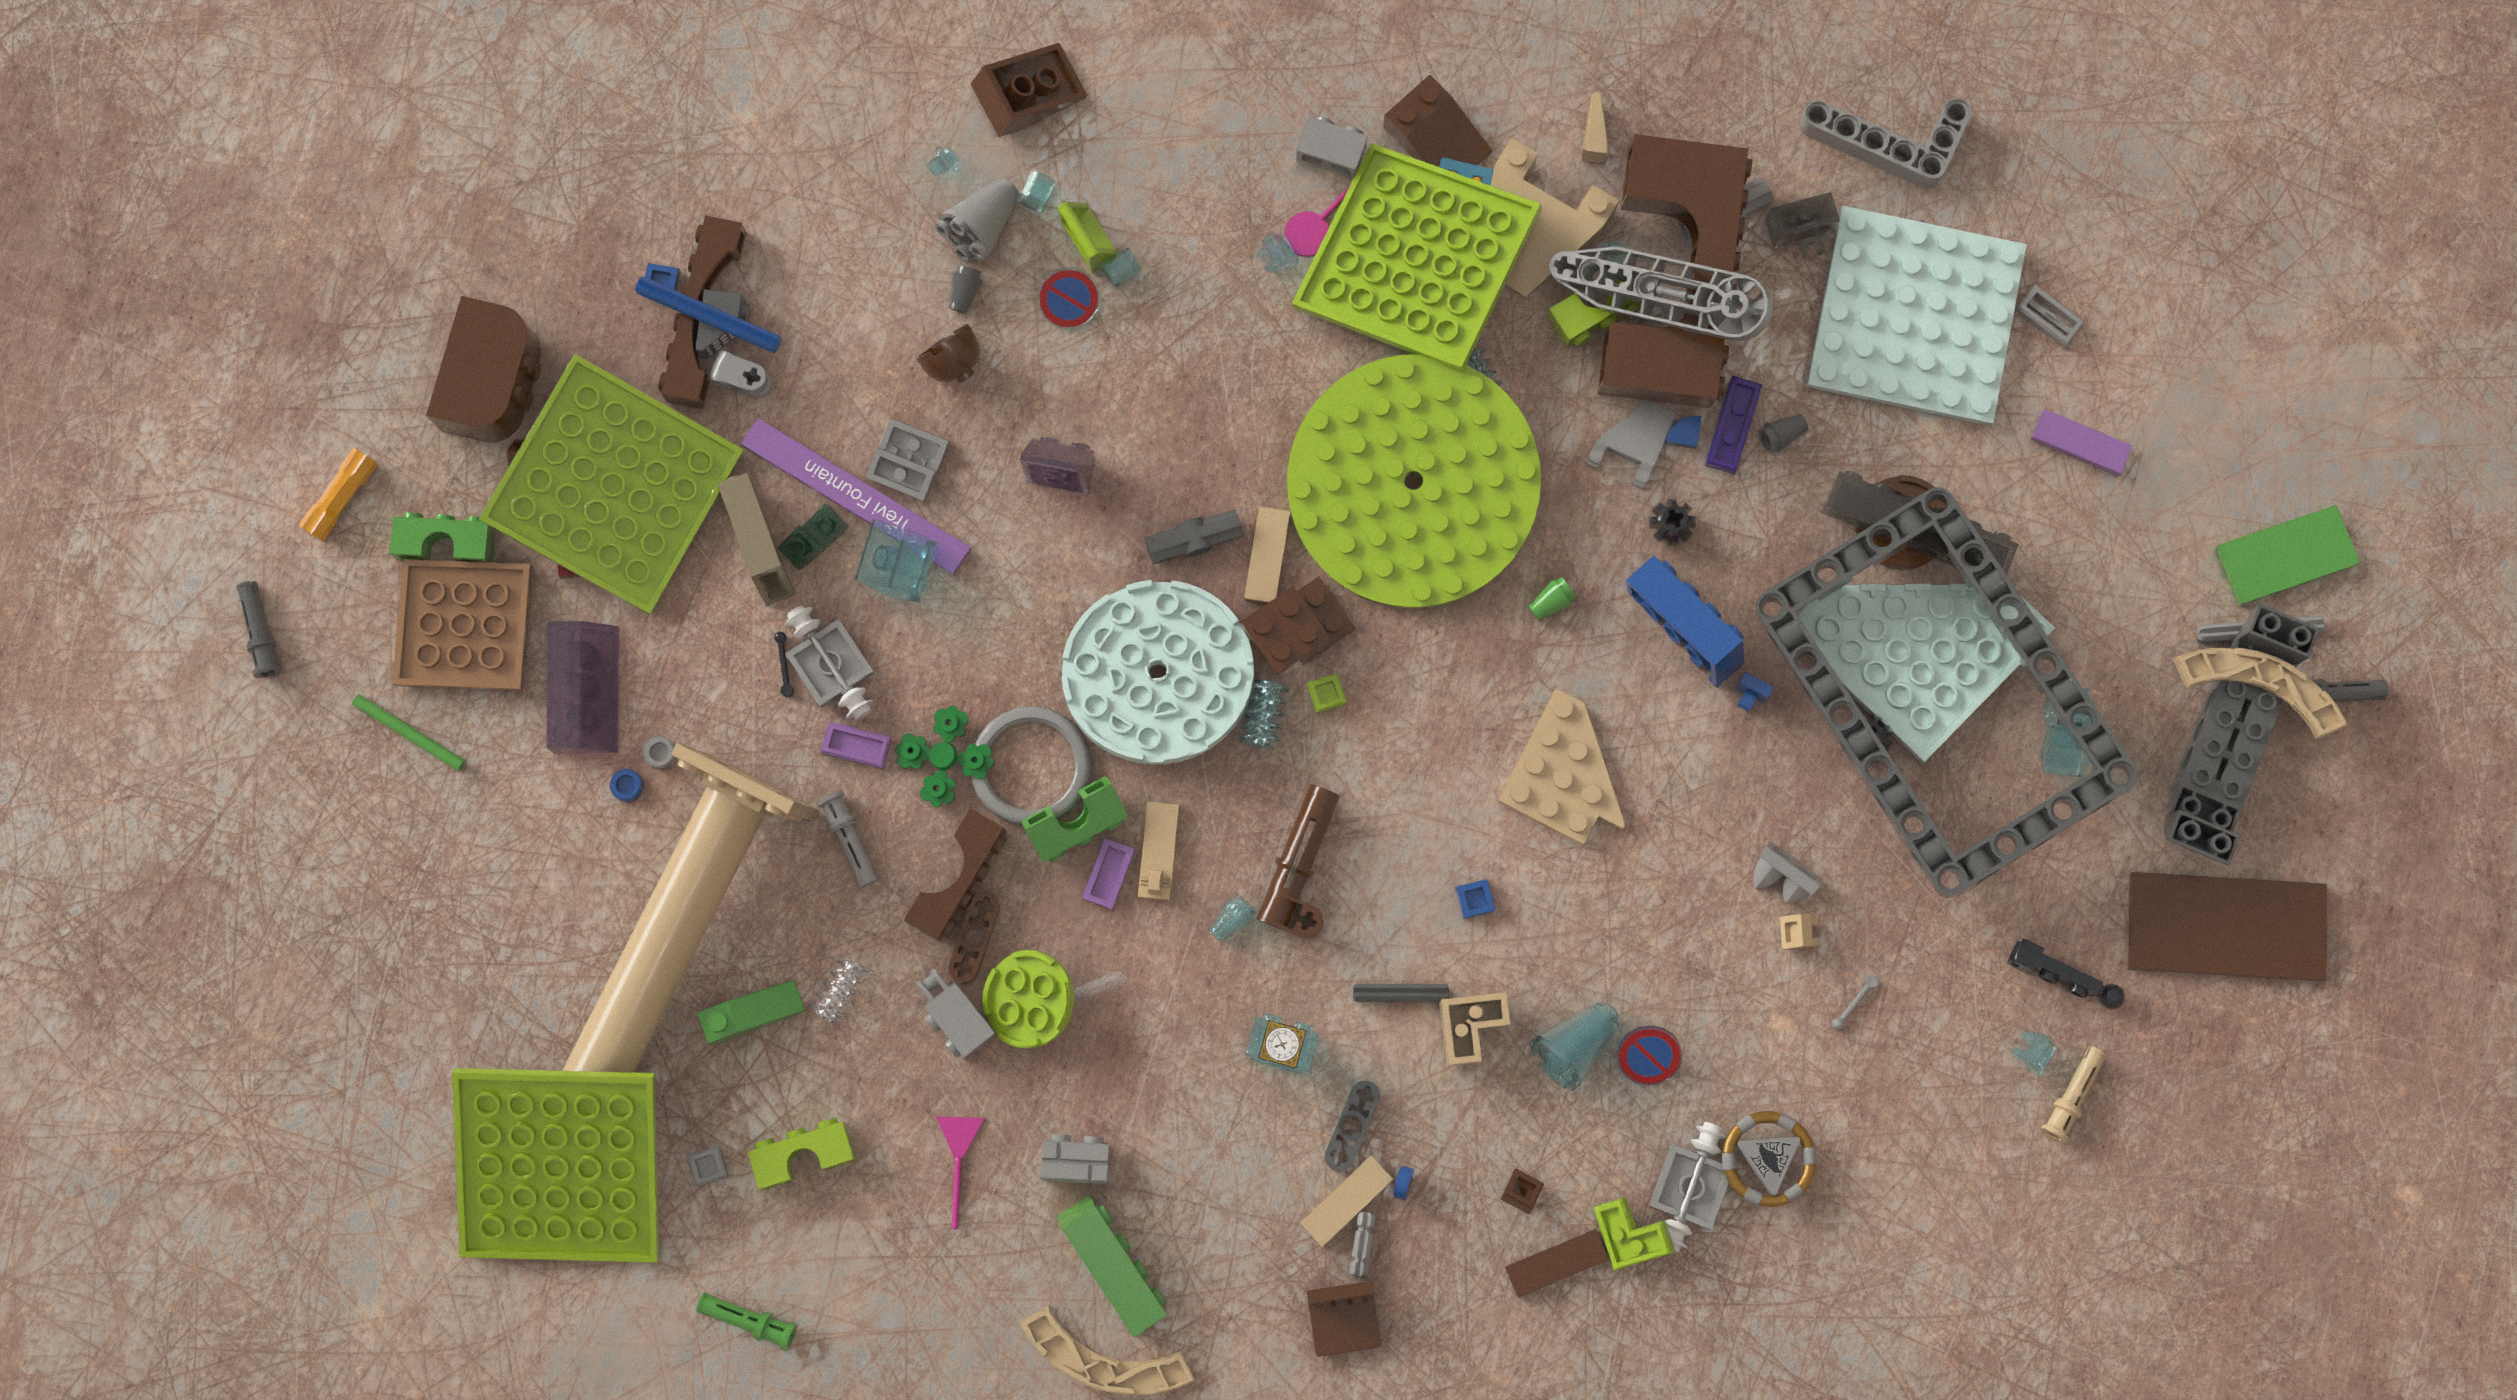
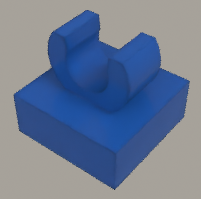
M1745 672L1735 689L1743 692L1737 706L1749 711L1755 700L1764 703L1774 687Z

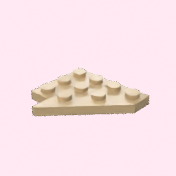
M1556 688L1497 802L1584 846L1597 819L1620 830H1623L1625 822L1585 703Z

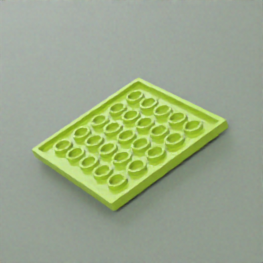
M1371 143L1292 301V306L1299 311L1410 353L1420 354L1444 366L1463 372L1542 210L1541 204Z
M574 354L482 512L479 521L650 615L720 492L718 484L727 480L744 449L579 355Z
M455 1068L453 1070L452 1089L460 1257L658 1262L660 1255L655 1073Z

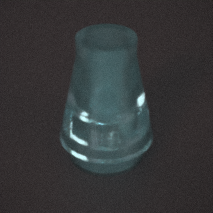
M1237 894L1233 899H1228L1217 919L1208 930L1220 942H1223L1227 937L1253 921L1251 917L1256 911Z

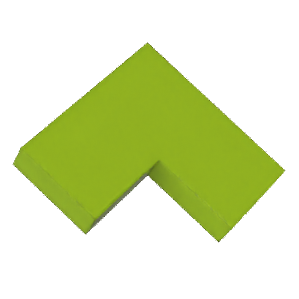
M1627 1197L1593 1207L1614 1271L1676 1252L1666 1220L1636 1228Z

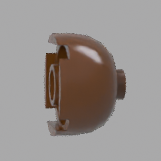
M968 324L953 331L954 335L951 334L946 338H942L916 358L922 369L931 378L939 382H949L957 379L961 383L975 373L972 367L979 360L980 345L975 333Z

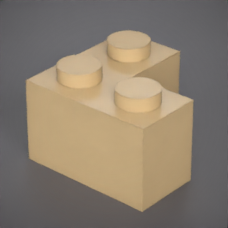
M1506 992L1441 999L1439 1005L1447 1067L1480 1064L1482 1062L1478 1031L1508 1028L1511 1025Z

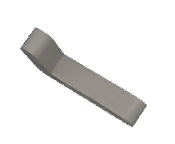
M1953 98L1949 100L1939 114L1925 146L1820 100L1812 101L1807 105L1799 124L1801 131L1806 136L1927 189L1936 186L1945 173L1968 124L1972 111L1971 106L1964 99ZM1948 112L1957 113L1961 121L1952 120ZM1809 115H1818L1823 122L1819 124L1814 123L1810 120ZM1837 128H1847L1851 136H1842ZM1936 139L1945 140L1949 147L1942 148L1938 146ZM1873 140L1877 142L1879 149H1871L1866 144V141ZM1895 153H1903L1908 161L1901 162L1897 160ZM1923 166L1933 167L1936 175L1927 174Z

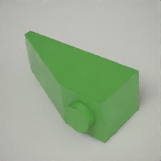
M795 980L723 1002L700 1011L697 1015L708 1044L716 1046L806 1010Z

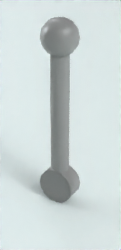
M1868 976L1865 979V986L1839 1018L1833 1019L1832 1027L1835 1030H1842L1844 1028V1021L1868 991L1878 986L1879 980L1876 976Z

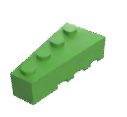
M1087 1195L1057 1215L1061 1229L1133 1337H1136L1167 1316L1162 1307L1167 1301L1157 1286L1153 1289L1149 1287L1145 1281V1278L1149 1276L1148 1272L1139 1259L1135 1262L1132 1261L1127 1253L1131 1249L1130 1245L1121 1232L1117 1235L1114 1233L1109 1225L1113 1222V1219L1103 1205L1097 1207L1091 1196Z

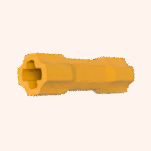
M353 447L341 464L338 474L318 502L311 506L298 526L323 542L337 523L341 512L358 488L365 484L378 464Z

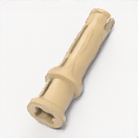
M2088 1046L2062 1098L2055 1100L2053 1104L2055 1109L2047 1124L2042 1125L2040 1130L2044 1134L2059 1142H2068L2069 1137L2067 1135L2075 1119H2080L2082 1115L2080 1107L2108 1056L2105 1052L2096 1047Z

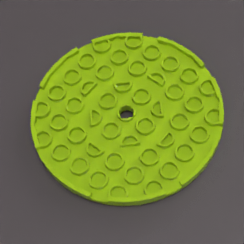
M1420 354L1398 355L1370 362L1351 371L1331 385L1316 400L1301 423L1292 445L1287 472V493L1294 525L1303 544L1313 559L1333 580L1360 597L1376 603L1403 608H1426L1454 602L1475 593L1478 589L1499 576L1511 564L1526 542L1536 519L1541 493V467L1534 436L1525 417L1510 396L1494 381L1466 365L1463 372H1460ZM1411 472L1419 473L1423 478L1421 487L1416 490H1411L1405 485V478Z

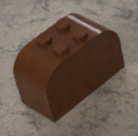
M461 296L426 414L441 432L493 443L509 438L521 425L525 411H529L532 404L533 394L531 393L533 382L537 381L540 377L541 363L539 361L541 348L536 335L515 310L503 305Z

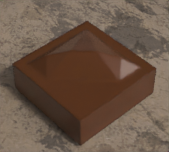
M1515 1168L1500 1199L1530 1214L1544 1183Z

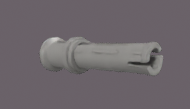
M841 790L821 798L816 803L818 807L823 808L830 823L828 829L832 834L837 835L859 882V886L863 888L875 883L879 878L853 826L856 824V818L854 815H850L843 800L844 793Z

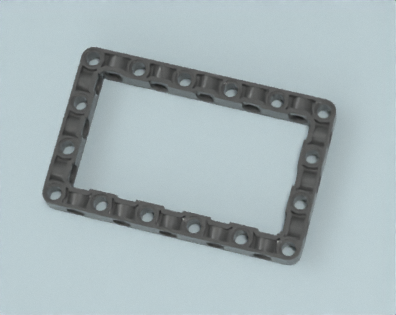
M1942 487L1929 489L1765 591L1756 602V615L1759 622L1921 870L1940 896L1954 898L1961 895L2122 796L2133 787L2137 780V769L1958 502L1947 489ZM1933 500H1941L1945 503L1946 509L1941 513H1935L1929 509L1928 504ZM1926 531L1929 533L1933 532V534L1937 532L1948 549L1949 558L1968 586H1973L1984 602V610L2004 640L2008 639L2021 658V665L2041 694L2045 693L2057 711L2056 717L2076 747L2082 748L2094 766L2092 773L1955 856L1797 615V612L1816 599L1821 601L1850 583L1853 576L1871 565L1874 567L1906 548L1909 541ZM1878 534H1885L1890 537L1891 543L1886 547H1879L1874 543L1873 539ZM1968 553H1977L1981 556L1982 563L1977 566H1970L1965 562L1964 556ZM1824 568H1830L1835 571L1836 577L1830 582H1825L1819 578L1818 573ZM1775 602L1781 606V611L1778 615L1769 616L1764 613V606L1767 603ZM2005 606H2012L2017 610L2018 617L2013 620L2004 619L2001 616L2000 609ZM1810 655L1814 657L1817 662L1815 667L1810 670L1802 669L1798 664L1802 656ZM2040 660L2051 661L2054 665V672L2051 674L2041 673L2037 669V662ZM1839 709H1846L1851 713L1852 718L1848 723L1840 724L1834 720V712ZM2077 714H2085L2090 718L2091 726L2087 729H2080L2074 724L2073 717ZM1874 763H1881L1887 768V774L1882 778H1874L1869 773V767ZM2116 768L2124 770L2128 775L2127 783H2115L2111 779L2110 772ZM2059 803L2067 804L2072 811L2071 817L2068 819L2058 818L2054 813V806ZM1916 817L1922 821L1923 829L1918 833H1910L1904 826L1905 821L1908 818ZM2001 838L2011 839L2015 843V851L2011 854L2000 852L1997 847L1998 840ZM1952 872L1958 876L1959 885L1956 888L1948 889L1942 885L1941 876L1944 873Z

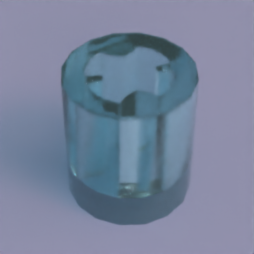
M1031 171L1018 197V202L1033 211L1043 212L1055 187V181L1045 174Z
M1129 248L1101 263L1104 273L1115 288L1142 272L1136 257Z

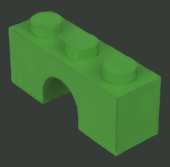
M412 512L404 513V517L393 516L389 554L396 560H429L432 546L441 539L453 540V558L456 561L492 562L496 530L479 521L480 517L468 516L467 521L455 520L454 516L437 514L435 519L423 518L424 515Z
M1107 776L1078 790L1084 807L1077 819L1070 822L1061 821L1055 817L1050 806L1021 821L1042 862L1048 859L1049 861H1054L1061 858L1067 849L1075 845L1081 846L1089 843L1094 839L1095 834L1105 829L1107 831L1113 830L1123 823V819L1129 817Z

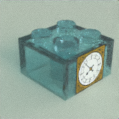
M1264 1013L1262 1018L1255 1017L1245 1059L1308 1076L1319 1033L1313 1032L1314 1026L1301 1022H1295L1294 1027L1282 1024L1283 1018Z

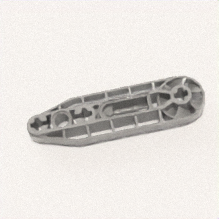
M1618 246L1568 252L1561 251L1552 257L1549 264L1550 273L1555 280L1603 311L1731 341H1746L1756 337L1767 327L1772 317L1773 302L1769 291L1758 280L1744 274ZM1626 254L1627 256L1624 263L1620 264L1607 261V255ZM1637 257L1656 261L1652 270L1635 267ZM1665 263L1684 267L1681 276L1665 274ZM1572 267H1575L1577 269V273L1568 269H1572ZM1600 270L1599 277L1592 281L1593 274ZM1694 270L1713 274L1710 283L1692 280ZM1615 278L1621 281H1626V283L1621 282L1620 284H1618L1615 282ZM1660 283L1696 290V293L1691 295L1688 291L1667 288L1660 285ZM1738 283L1739 290H1732V285ZM1758 285L1762 292L1753 300L1746 294ZM1575 288L1585 290V295ZM1597 293L1613 296L1612 306L1595 302L1594 298ZM1656 295L1671 296L1685 301L1691 299L1693 300V305L1656 297ZM1625 300L1642 303L1640 313L1621 309ZM1654 306L1670 309L1669 320L1649 315ZM1759 310L1764 311L1762 316L1758 315ZM1682 313L1699 316L1698 327L1679 323L1678 321ZM1709 324H1711V326H1712L1716 331L1707 329L1708 326H1709Z

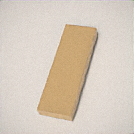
M1259 506L1244 595L1245 601L1267 604L1277 597L1290 511Z
M1370 1156L1304 1218L1300 1225L1323 1247L1376 1197L1393 1178Z

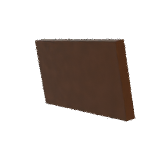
M2143 872L2130 873L2128 970L2326 981L2327 884Z

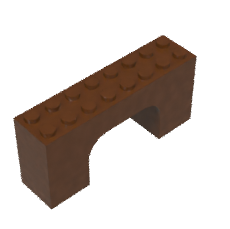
M1634 134L1628 149L1621 210L1665 215L1678 220L1690 232L1692 244L1690 263L1730 272L1738 271L1741 252H1736V246H1738L1739 240L1743 238L1745 221H1740V216L1743 209H1746L1749 190L1743 188L1747 178H1750L1752 170V159L1747 158L1748 148ZM1694 270L1692 280L1710 283L1713 274ZM1737 284L1732 285V290H1737ZM1686 289L1689 294L1695 295L1696 290ZM1688 299L1685 303L1693 305V300ZM1683 313L1682 319L1678 322L1698 327L1699 316ZM1610 322L1605 332L1597 394L1710 409L1714 402L1719 401L1720 396H1723L1725 377H1721L1720 373L1723 370V366L1727 364L1729 346L1724 345L1725 339L1671 326L1650 327ZM1709 324V326H1708L1707 329L1716 331V330L1711 326V324Z

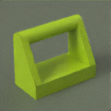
M1064 202L1058 206L1060 223L1091 273L1119 258L1117 251L1087 203Z

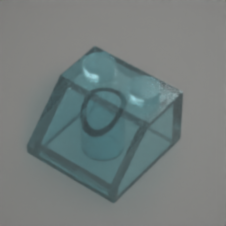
M873 519L855 580L889 597L919 603L922 592L926 587V578L931 562L935 557L937 541L922 534Z

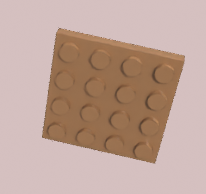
M403 559L393 685L396 687L523 691L533 566L525 563Z

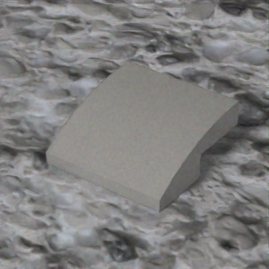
M890 418L880 447L876 448L866 478L925 501L951 441L897 419Z

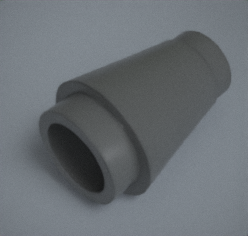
M957 265L956 271L952 272L949 309L967 314V310L982 282L980 279L981 271Z
M1801 414L1765 423L1764 427L1759 430V439L1768 452H1780L1806 432L1808 424Z

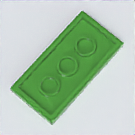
M2337 505L2220 544L2216 547L2239 606L2360 564Z

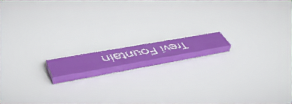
M757 418L741 442L742 447L952 575L956 574L971 551V548L965 543Z

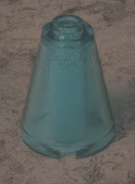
M1596 1003L1535 1036L1529 1044L1533 1056L1539 1053L1543 1059L1540 1067L1553 1081L1565 1089L1571 1085V1090H1575L1580 1086L1619 1028V1015L1609 1004Z

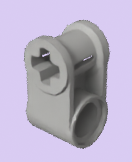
M722 350L718 351L707 378L710 383L727 390H734L754 398L766 396L772 388V380L761 365ZM759 376L761 380L759 382L754 381L751 385L750 380H756Z

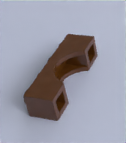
M970 808L954 835L964 855V865L960 877L951 887L937 893L920 892L904 921L938 942H941L943 937L948 939L957 926L958 922L954 919L959 910L965 911L974 897L971 890L977 881L982 883L991 867L987 863L993 853L998 855L1007 841V838L1004 837L1006 833L1004 827Z

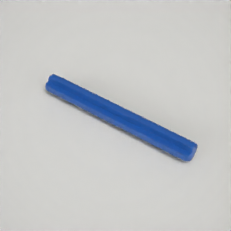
M640 277L636 284L635 291L637 294L772 353H776L781 345L782 339L779 335L648 278Z

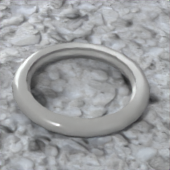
M1037 706L1017 707L1000 714L982 730L975 745L986 744L991 747L1000 733L1011 726L1024 722H1038L1051 726L1064 735L1069 742L1075 758L1074 778L1062 798L1050 805L1055 817L1060 819L1080 801L1081 796L1078 790L1089 784L1091 758L1084 736L1073 722L1064 715L1049 708ZM973 775L971 776L975 792L984 806L997 817L1007 822L1023 825L1021 822L1023 819L1042 810H1024L1008 805L995 794L987 776L984 779H977Z

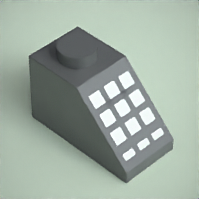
M704 290L703 303L744 321H749L750 305L746 304L742 293ZM700 321L696 351L701 359H708L736 337Z

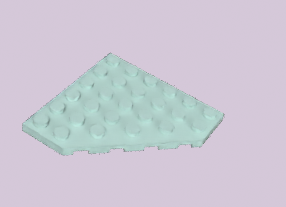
M1968 584L1845 585L1821 601L1816 599L1798 614V617L1848 693L1870 715L1874 717L1875 714L1883 718L1880 724L1883 727L1890 725L1892 736L1922 764L2021 664L2020 656L2008 639L2004 640L1984 610V602L1973 586L1969 587ZM2022 597L2048 636L2055 627ZM2005 606L2000 609L2001 616L2004 619L2013 620L2018 617L2017 610L2012 606Z

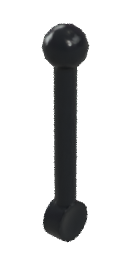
M779 631L774 635V640L778 643L783 686L780 692L785 697H791L794 694V688L789 683L784 646L786 634Z

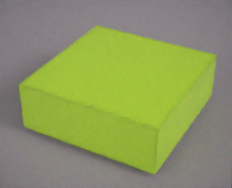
M1337 673L1307 682L1306 685L1316 714L1347 705Z

